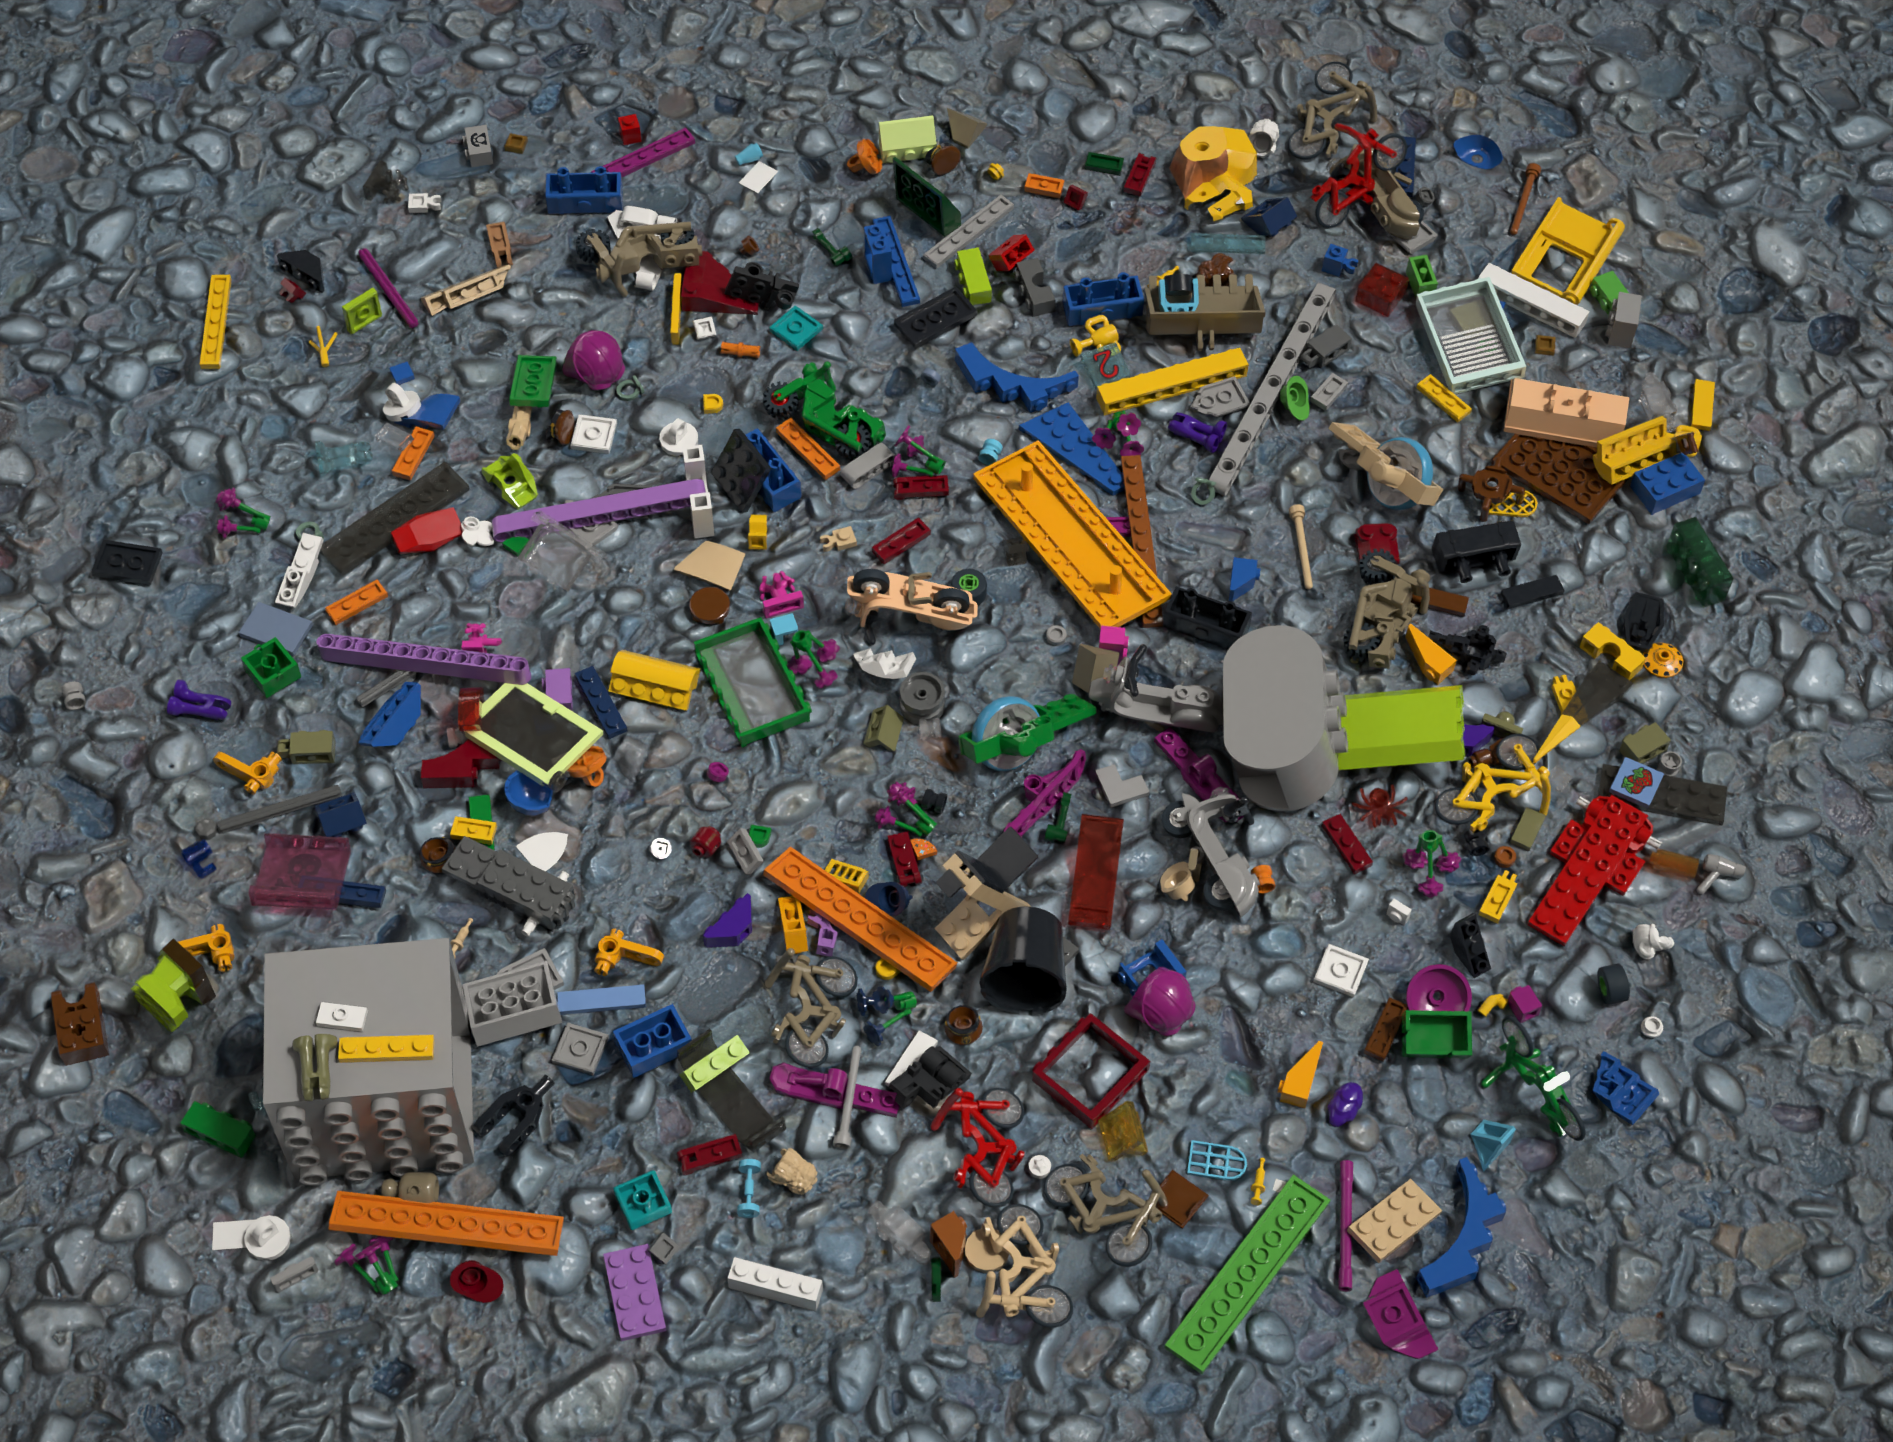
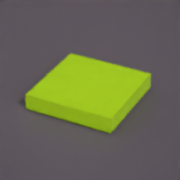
M374 288L369 289L342 306L347 331L351 335L382 316L378 293Z

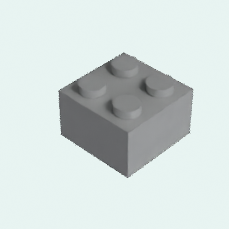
M1619 292L1617 299H1613L1611 307L1613 311H1610L1608 315L1610 325L1607 326L1606 336L1609 337L1608 345L1631 348L1639 321L1641 295Z

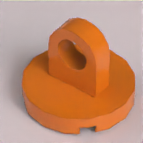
M869 139L858 141V153L847 161V167L852 172L865 168L872 175L881 172L882 159H878L877 154H879V151L875 144Z
M591 746L567 771L574 778L582 777L586 785L597 787L603 782L604 773L601 767L606 762L607 757L601 747ZM595 772V778L592 781V773Z

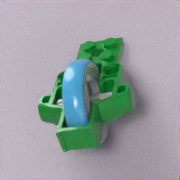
M1067 694L1064 698L1050 701L1045 706L1032 705L1028 701L1015 696L998 698L981 711L974 723L973 730L958 736L961 755H965L976 764L982 762L993 770L1009 771L1016 769L1032 757L1037 747L1053 741L1055 738L1054 731L1097 714L1096 706L1075 694Z

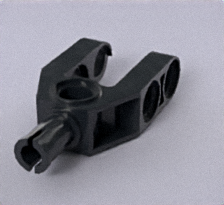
M545 1074L533 1088L523 1085L501 1094L476 1120L473 1129L481 1136H485L512 1108H516L525 1118L515 1129L512 1128L509 1131L510 1134L502 1141L498 1148L505 1156L511 1155L537 1128L544 1106L542 1096L555 1085L554 1081L550 1077L548 1079V1076ZM525 1101H532L531 1104L527 1106L522 1105Z

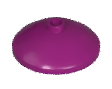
M1434 964L1422 968L1412 977L1407 987L1406 1001L1409 1010L1469 1011L1472 1002V992L1467 979L1460 971L1448 965ZM1435 992H1439L1440 998L1438 1000H1434L1433 994Z

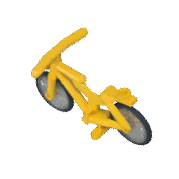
M1513 734L1503 738L1497 745L1496 756L1503 766L1512 770H1524L1525 772L1493 769L1484 763H1480L1474 767L1473 773L1471 772V764L1465 762L1462 766V781L1466 785L1463 788L1445 790L1437 797L1435 812L1438 817L1446 823L1461 825L1470 822L1477 815H1481L1470 825V830L1472 832L1477 829L1483 831L1488 825L1487 820L1495 813V806L1491 803V799L1496 794L1508 792L1511 798H1516L1534 786L1538 787L1542 793L1539 812L1547 816L1551 799V785L1548 778L1550 772L1544 766H1541L1538 770L1534 766L1536 764L1533 763L1534 757L1540 750L1538 743L1527 735ZM1492 777L1527 781L1520 786L1514 783L1496 785ZM1482 782L1487 791L1483 795L1482 802H1479L1473 793Z

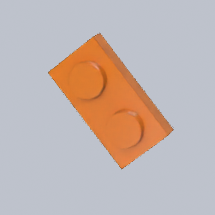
M1028 173L1024 191L1060 198L1064 187V180Z

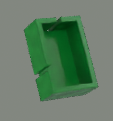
M1405 1010L1402 1013V1033L1406 1034L1402 1037V1057L1445 1058L1448 1055V1058L1468 1059L1472 1056L1471 1011Z

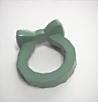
M633 375L632 380H625L619 383L616 391L620 399L631 401L637 398L640 393L643 394L644 388L637 377ZM625 385L637 386L635 392L631 395H623L621 393V389Z
M1196 477L1195 481L1197 483L1191 491L1192 498L1198 504H1208L1215 496L1213 486L1216 485V482ZM1202 483L1207 484L1210 490L1209 498L1204 501L1196 496V490Z
M315 522L302 523L296 529V535L299 540L302 537L301 532L309 527L315 529V536L324 539L322 531H320L318 524Z

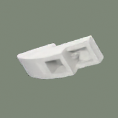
M306 533L302 534L292 565L287 567L275 601L276 604L292 608L298 605L308 589L318 566L319 560L317 558L324 541L322 537Z

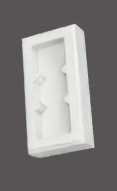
M321 1002L316 1025L318 1027L363 1032L368 1010L366 1007Z

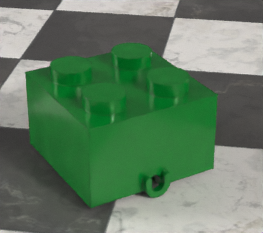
M276 637L263 645L257 644L253 651L241 657L245 672L266 698L301 678L297 662Z

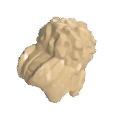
M792 1148L782 1149L780 1151L782 1158L774 1167L772 1174L767 1171L768 1179L773 1183L788 1186L789 1190L795 1194L803 1195L807 1193L818 1180L815 1166L803 1159Z

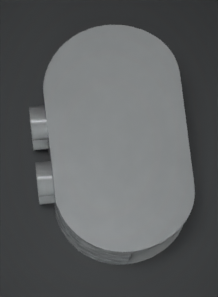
M1282 625L1259 628L1245 634L1234 642L1227 651L1223 661L1225 747L1234 763L1243 793L1254 804L1275 811L1297 810L1313 804L1330 790L1336 780L1339 770L1338 753L1348 752L1345 727L1341 728V717L1347 716L1345 694L1340 692L1338 671L1327 670L1319 645L1306 632Z

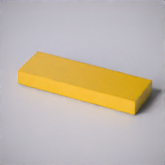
M1431 374L1417 384L1416 388L1457 423L1471 413V407Z
M1695 380L1691 427L1706 431L1711 430L1715 382Z

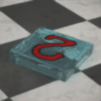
M1116 342L1085 352L1080 356L1095 390L1097 386H1101L1104 383H1112L1123 378H1130L1131 376Z

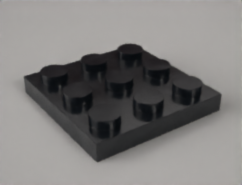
M734 429L711 474L741 513L748 512L772 468L741 429Z

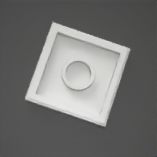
M579 414L571 442V449L609 454L617 426V419Z
M1328 944L1313 982L1354 998L1369 959Z

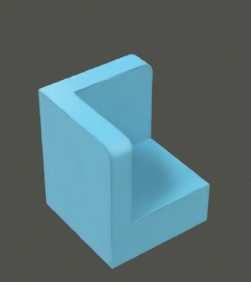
M793 613L770 619L772 637L777 640L779 646L784 645V635L798 632V626Z

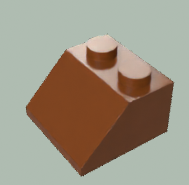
M952 1211L931 1224L930 1242L955 1278L959 1275L964 1254L967 1224L961 1216L958 1217Z

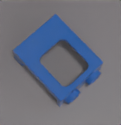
M1162 939L1155 943L1154 950L1125 966L1121 962L1118 970L1119 980L1122 984H1126L1129 987L1132 997L1140 986L1132 974L1148 965H1152L1155 969L1165 967L1182 974L1185 978L1187 973Z

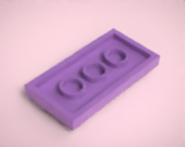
M648 1244L603 1254L621 1341L666 1331L651 1255L647 1251L649 1248Z

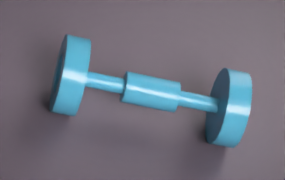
M743 1159L739 1161L738 1170L747 1174L744 1196L747 1199L746 1203L737 1206V1215L744 1218H754L759 1216L760 1206L751 1203V1197H753L754 1192L752 1174L761 1171V1162L755 1159Z

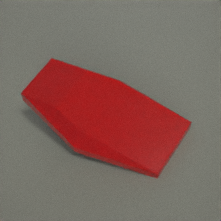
M454 507L417 515L393 530L391 536L399 554L433 552L461 536L463 531Z

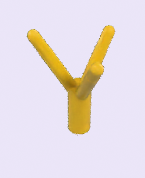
M316 326L320 347L312 340L309 341V344L320 353L322 367H328L327 351L338 334L335 332L326 347H324L320 326Z

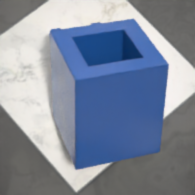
M1330 244L1324 256L1322 272L1340 277L1342 270L1345 269L1347 273L1354 274L1355 267L1358 266V260L1354 258L1347 259L1348 249Z

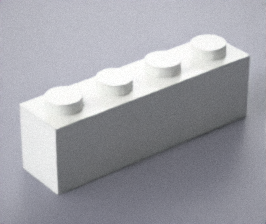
M734 1257L728 1275V1286L730 1289L817 1311L823 1292L822 1280Z

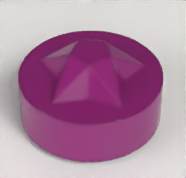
M720 762L711 763L707 770L708 777L716 782L725 781L729 773L727 766Z

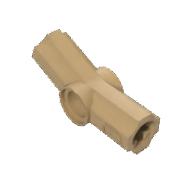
M514 406L513 417L509 420V433L506 439L507 445L512 450H519L524 445L526 437L530 436L532 406Z

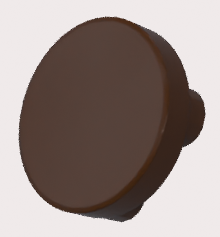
M715 587L699 589L692 595L689 603L693 620L704 624H722L730 611L729 597L724 591Z

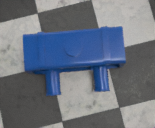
M599 166L595 168L594 173H569L566 167L559 168L557 173H546L548 214L611 213L616 210L622 211L623 186L621 172H606L605 167Z
M1122 272L1115 279L1092 282L1090 278H1082L1080 283L1063 286L1062 304L1068 326L1085 325L1089 318L1097 315H1104L1108 321L1142 316L1144 296L1138 275L1129 276V274Z
M759 429L745 434L772 468L758 492L764 502L769 505L773 512H776L801 498V482L768 442V439Z

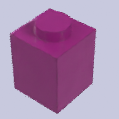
M1530 985L1525 987L1518 986L1510 992L1508 1005L1520 1023L1539 1016L1542 1004Z

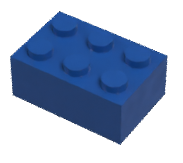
M1679 453L1635 472L1630 487L1650 514L1653 515L1699 495L1705 479L1690 459L1683 453Z
M673 1004L613 1031L615 1044L633 1078L693 1051L692 1039Z

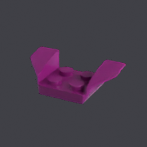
M1398 1269L1378 1277L1368 1299L1363 1304L1384 1346L1416 1359L1438 1351L1439 1349Z

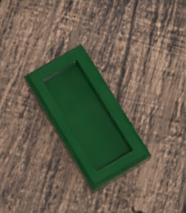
M1088 152L1085 170L1120 176L1124 158Z

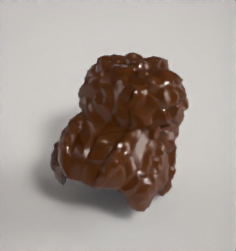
M1223 253L1215 254L1211 260L1204 261L1198 266L1196 276H1205V287L1213 286V275L1221 276V286H1229V275L1234 274V271L1228 264L1233 259Z

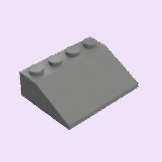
M547 961L463 984L470 1026L477 1047L562 1023Z

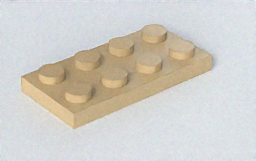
M1409 1179L1350 1225L1347 1232L1380 1263L1437 1218L1442 1210L1412 1179Z

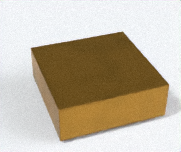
M510 133L504 146L505 151L523 154L528 142L527 136Z
M1536 335L1535 354L1554 356L1556 337Z

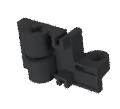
M749 262L745 268L735 267L725 288V294L761 304L763 301L765 302L764 310L769 311L773 301L776 302L779 308L787 310L791 308L799 284L779 278V273H776L774 276L772 271L768 275L763 274V268L760 264ZM780 298L787 299L789 303L783 302Z
M931 1046L922 1054L918 1062L914 1061L912 1066L909 1065L904 1073L890 1082L889 1087L897 1093L895 1102L903 1109L907 1108L917 1095L934 1109L938 1106L940 1099H944L970 1079L972 1073L941 1046L937 1048Z

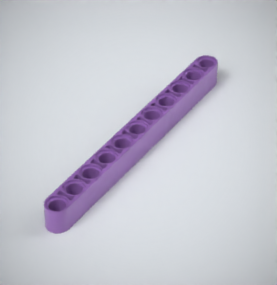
M692 479L497 516L492 519L494 540L504 542L512 537H533L569 530L570 528L575 529L691 507L690 495L706 493L705 484L701 479Z
M323 634L316 641L320 655L326 661L519 685L526 684L531 680L528 661L522 657L334 634Z

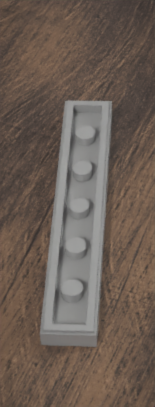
M999 195L959 228L923 254V259L937 269L953 257L957 251L962 250L1012 211L1014 204L1004 196Z

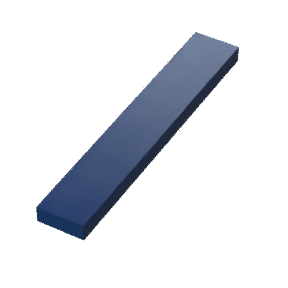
M891 216L872 219L873 225L882 223L892 251V280L901 306L906 307L920 304V297Z

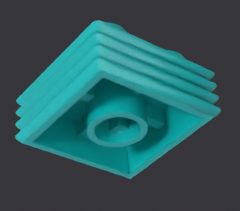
M654 1170L613 1188L614 1195L631 1230L672 1213L671 1204ZM643 1197L646 1202L642 1203L639 1199Z

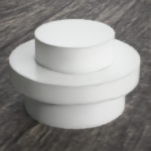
M1647 1017L1642 1021L1641 1030L1647 1037L1656 1038L1661 1035L1663 1024L1657 1017Z

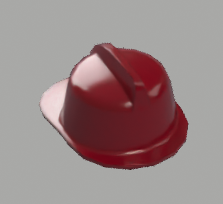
M465 1261L456 1266L451 1272L450 1285L453 1290L475 1301L483 1303L492 1302L498 1299L503 1292L504 1284L500 1274L478 1261Z

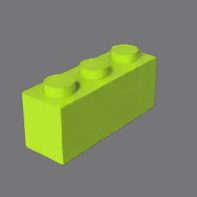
M979 247L957 251V259H954L955 269L959 270V283L964 286L963 295L972 305L990 303L992 300V289Z
M736 1035L679 1075L692 1093L750 1052L739 1036Z

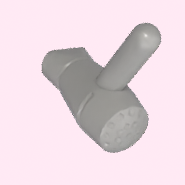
M1707 854L1703 860L1702 867L1703 870L1710 874L1698 886L1697 893L1704 894L1719 875L1741 879L1744 876L1746 866L1718 855Z

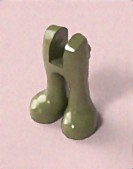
M316 1034L314 1036L317 1056V1071L315 1073L312 1063L313 1038L305 1035L294 1039L292 1042L294 1051L300 1055L301 1086L305 1101L313 1102V1088H319L321 1100L329 1098V1051L337 1046V1037L334 1035Z

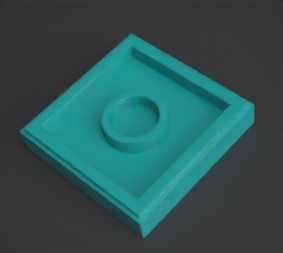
M796 305L769 327L771 333L796 351L823 330L821 323Z

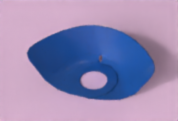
M1469 135L1453 143L1459 158L1474 167L1492 169L1503 160L1502 152L1498 145L1486 136ZM1473 155H1480L1483 161L1475 163L1471 158Z

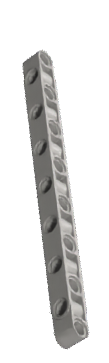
M1317 283L1209 479L1216 482V485L1213 486L1216 493L1226 496L1280 399V390L1292 377L1301 360V355L1307 349L1308 341L1315 335L1336 294L1335 288Z

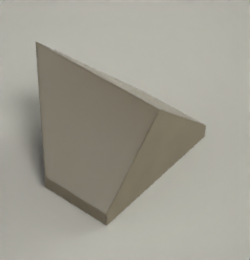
M947 108L953 142L969 149L985 129L987 123L973 116Z

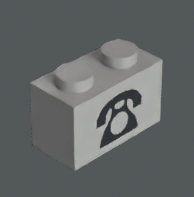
M487 125L465 128L466 135L462 136L464 147L468 146V149H465L466 160H470L471 167L493 164Z

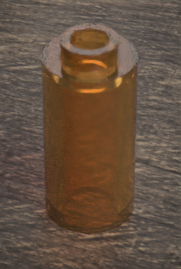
M1657 848L1656 852H1651L1649 863L1652 864V869L1694 879L1699 859Z

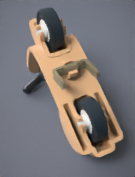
M864 569L858 571L854 576H849L847 579V592L851 598L846 600L845 610H847L848 615L855 614L856 617L860 618V627L864 628L870 645L876 643L871 625L878 620L879 608L916 614V618L919 621L932 624L943 630L963 629L972 624V620L978 614L977 603L972 601V594L969 591L924 581L923 579H930L932 577L930 572L911 574L908 577L878 569Z

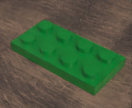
M518 355L509 398L510 406L549 407L557 356Z

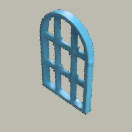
M1191 1141L1190 1155L1188 1156V1175L1220 1180H1236L1245 1173L1247 1159L1238 1148L1229 1145ZM1193 1144L1208 1146V1151L1193 1150ZM1211 1147L1227 1149L1226 1155L1214 1154L1211 1152ZM1230 1150L1237 1152L1242 1158L1230 1155ZM1192 1154L1207 1157L1206 1164L1192 1162ZM1210 1157L1223 1158L1225 1166L1212 1165ZM1229 1159L1243 1161L1244 1169L1231 1168L1228 1166ZM1190 1166H1201L1205 1168V1173L1190 1171ZM1209 1168L1221 1169L1224 1171V1176L1208 1174ZM1228 1171L1240 1172L1236 1176L1227 1177Z

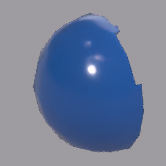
M515 771L505 782V796L509 805L516 812L526 816H538L547 812L553 796L555 779L549 785L545 784L542 786L520 771Z

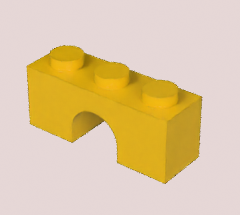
M1599 622L1583 636L1579 646L1594 659L1603 653L1613 655L1616 660L1611 672L1625 683H1628L1642 670L1646 660L1639 651L1633 649L1625 640L1617 637L1608 627L1603 626Z

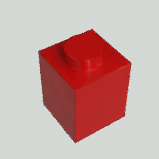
M636 114L618 117L619 132L623 145L642 142L640 125Z

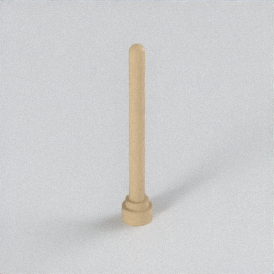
M1297 504L1289 508V515L1295 522L1304 585L1309 590L1313 587L1302 522L1305 516V509L1303 505Z

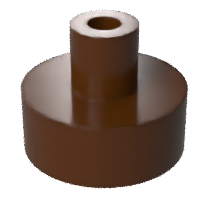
M747 236L741 241L743 247L739 250L743 255L748 253L753 256L759 251L758 244L751 236Z

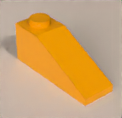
M1409 624L1405 637L1425 677L1439 685L1454 671L1457 660L1415 626Z
M794 896L778 898L786 951L789 948H793L795 954L808 951L801 902Z
M1318 1041L1287 1072L1285 1081L1280 1080L1278 1093H1281L1280 1102L1306 1108L1323 1045L1322 1041Z

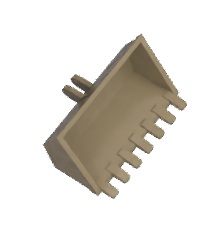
M1236 274L1229 275V286H1221V276L1213 275V286L1205 287V276L1197 275L1199 304L1195 311L1161 312L1157 277L1149 276V287L1144 288L1146 330L1149 335L1197 334V350L1202 351V334H1209L1208 348L1209 350H1214V334L1262 332L1263 318L1266 312L1258 286H1253L1252 274L1245 275V286H1237ZM1192 293L1182 296L1165 295V298L1169 303H1189Z

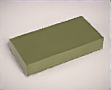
M1526 807L1510 843L1530 851L1546 815Z

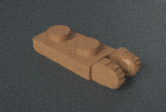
M505 222L486 225L497 268L502 265L499 258L501 255H506L507 264L513 265Z

